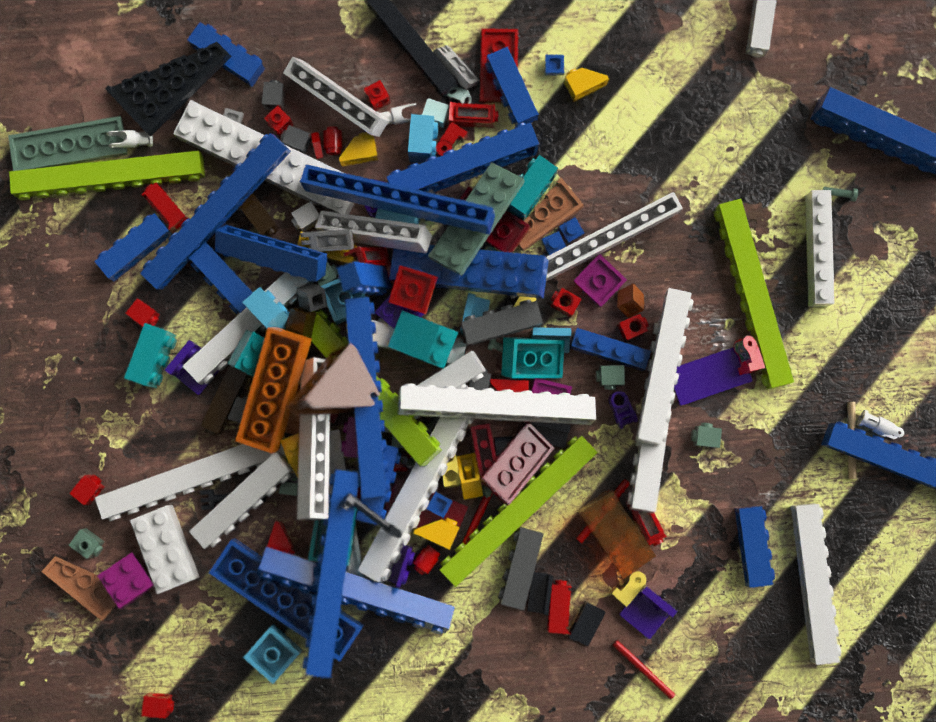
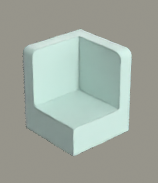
M427 99L422 115L434 116L438 126L444 128L449 114V105Z

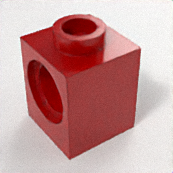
M381 80L364 88L365 95L374 111L391 103L390 96Z
M278 105L264 118L267 125L280 138L283 131L287 130L288 125L294 126L291 118Z
M561 288L560 292L555 291L551 298L553 304L551 307L571 318L582 299ZM563 297L567 298L570 302L569 306H562L560 299Z
M138 298L125 313L142 327L144 323L155 326L160 316L158 312Z
M638 314L618 323L617 326L624 342L648 332L649 324L645 317ZM630 323H636L639 326L638 332H633L630 329Z
M84 475L69 494L84 506L91 505L95 497L101 493L105 486L101 484L102 480L96 475Z
M149 692L144 695L141 716L165 719L174 709L172 694Z

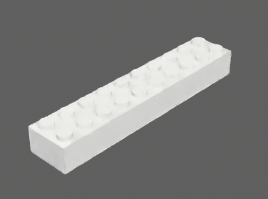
M192 100L189 101L173 133L179 140L233 166L240 162L243 163L247 158V153L253 148L256 149L260 144V139L264 136ZM288 147L291 150L290 154L265 179V181L304 200L311 201L313 204L330 212L349 215L354 205L353 202L306 192L300 183L306 164L337 172L341 171Z

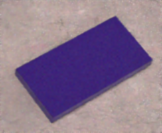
M734 347L680 365V367L677 366L676 373L679 376L677 384L674 385V392L679 406L753 381L750 373L739 375L738 368L741 367Z

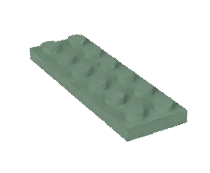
M121 116L8 135L13 171L64 166L128 155L127 148L109 147L111 143L123 142V138L107 135L109 131H123V119Z
M491 162L466 199L467 202L493 207L495 219L491 232L524 184V178ZM449 225L428 257L462 276L489 235Z

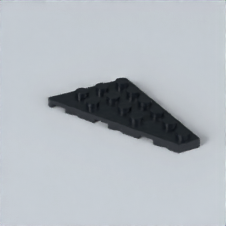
M215 42L206 48L198 49L194 54L180 56L169 63L159 65L157 69L149 72L147 70L133 75L131 78L121 80L122 83L112 87L107 86L105 89L151 137L232 56L218 42Z

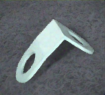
M457 87L454 94H448L449 97L458 99L461 103H465V98L468 97L469 102L467 104H471V96L468 90Z

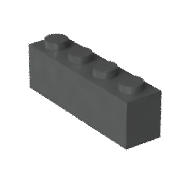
M531 299L520 302V305L516 307L512 305L501 307L502 311L494 312V310L483 312V316L477 318L475 315L465 317L464 321L461 322V327L467 346L541 326L543 321L537 301L531 302Z
M520 527L519 531H515L513 541L516 542L515 548L510 550L508 557L511 564L509 569H505L503 579L506 580L505 587L500 588L498 595L502 605L524 610L544 533Z

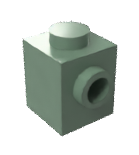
M327 261L326 275L317 281L319 286L338 279V270L335 265L330 266Z
M624 365L600 366L599 370H596V382H599V386H604V390H615L616 386L625 385Z
M701 423V426H695V430L691 432L693 446L720 448L722 429L713 428V424Z
M85 528L78 531L68 546L85 558L90 559L97 557L102 552V545L105 541Z

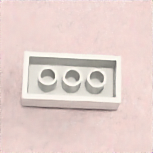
M173 505L164 506L130 520L157 594L200 577Z

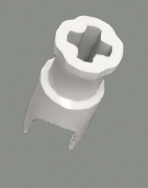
M413 103L394 107L390 111L379 114L389 120L388 124L397 125L410 122L411 118L406 119L402 116V109L417 104Z
M135 130L107 132L108 136H119L124 139L121 143L109 144L110 148H133L137 145L153 146V136L150 137L146 132H135Z
M863 410L858 417V426L863 425L872 429L873 433L880 436L896 439L904 435L903 429L895 426V424L887 419L869 414L867 410Z

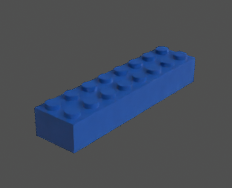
M832 87L819 98L810 118L817 125L832 128V131L835 133L848 135L851 140L866 143L869 148L884 151V154L887 156H895L900 158L903 163L918 166L921 171L936 174V133Z
M520 123L515 126V129L510 131L507 129L502 130L491 138L490 136L483 137L479 142L475 144L467 143L456 151L453 149L443 153V156L427 158L424 163H413L407 167L408 169L392 171L386 177L389 184L424 192L432 189L435 193L483 175L491 162L504 167L536 155L539 142L532 124Z
M429 245L427 253L393 249L389 279L395 282L399 266L402 265L437 276L435 288L544 299L549 260L543 255L479 250L464 274L460 276L428 257L435 245Z
M236 538L231 539L209 571V574L305 639H307V636H311L312 628L308 626L310 615H314L315 607H311L313 594L317 595V593H304L294 586L285 587L278 581L261 579L257 572L263 556ZM341 609L333 656L339 662L364 626V624Z

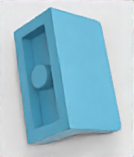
M468 293L462 321H464L465 317L475 315L476 318L483 316L482 313L489 309L490 300Z
M532 328V338L565 340L564 353H569L571 328Z

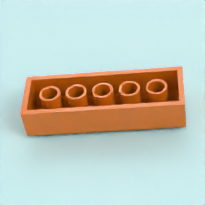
M268 327L236 442L271 454L280 450L281 440H283L291 412L286 407L296 395L312 338L278 327Z

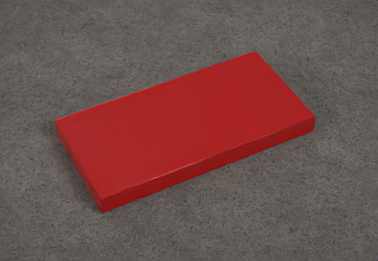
M481 29L480 103H501L500 97L502 95L499 90L496 91L492 82L494 80L492 73L488 74L485 63L487 55L508 47L518 68V29Z

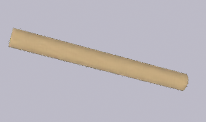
M847 402L848 428L854 430L856 428L855 402ZM848 456V479H856V459Z

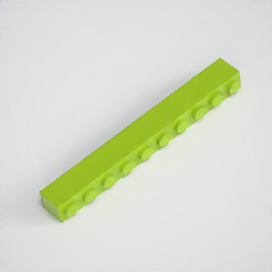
M191 151L10 171L9 176L11 194L19 200H29L30 197L34 196L48 198L52 194L66 196L71 192L85 194L89 190L103 192L107 188L121 190L125 186L140 188L143 187V184L158 183L162 185V182L176 184L180 183L181 180L199 181L200 178H205V169L201 152Z
M742 199L719 204L715 208L714 216L721 227L719 230L720 237L726 244L725 254L727 258H730V272L732 276H735V289L737 294H740L742 300L740 307L742 312L746 314V328L756 340L765 368L761 369L763 374L761 375L762 383L767 387V390L794 383Z
M324 310L312 311L316 312L311 341L326 358L332 351L349 344L348 338L346 336L343 337L339 333L341 331L335 323H330L327 319L329 316ZM376 375L377 381L381 380L382 390L378 396V400L383 402V412H380V420H384L387 429L420 466H426L442 451L439 447L440 442L434 436L430 437L426 432L428 430L421 421L417 422L414 418L415 415H398L399 395L395 392L392 393L388 389L390 385L383 378L380 379Z
M574 436L567 443L569 447L565 451L559 450L553 456L555 460L551 464L547 462L539 469L541 473L537 477L534 475L526 484L527 487L520 491L509 506L503 503L497 509L499 513L494 518L492 516L488 517L483 522L485 526L480 531L476 529L469 536L471 540L466 545L462 542L455 549L457 553L452 558L447 556L440 563L442 565L440 571L455 587L598 453L583 436L578 438Z

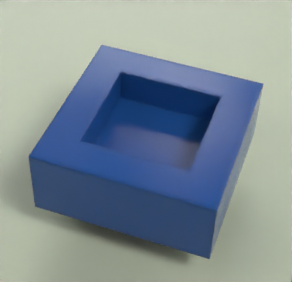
M545 55V75H564V55Z
M576 217L558 227L568 244L585 234Z
M559 231L541 239L548 256L566 247Z
M435 492L427 510L444 518L452 500Z

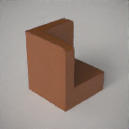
M633 283L618 291L617 307L630 318L644 311V294Z

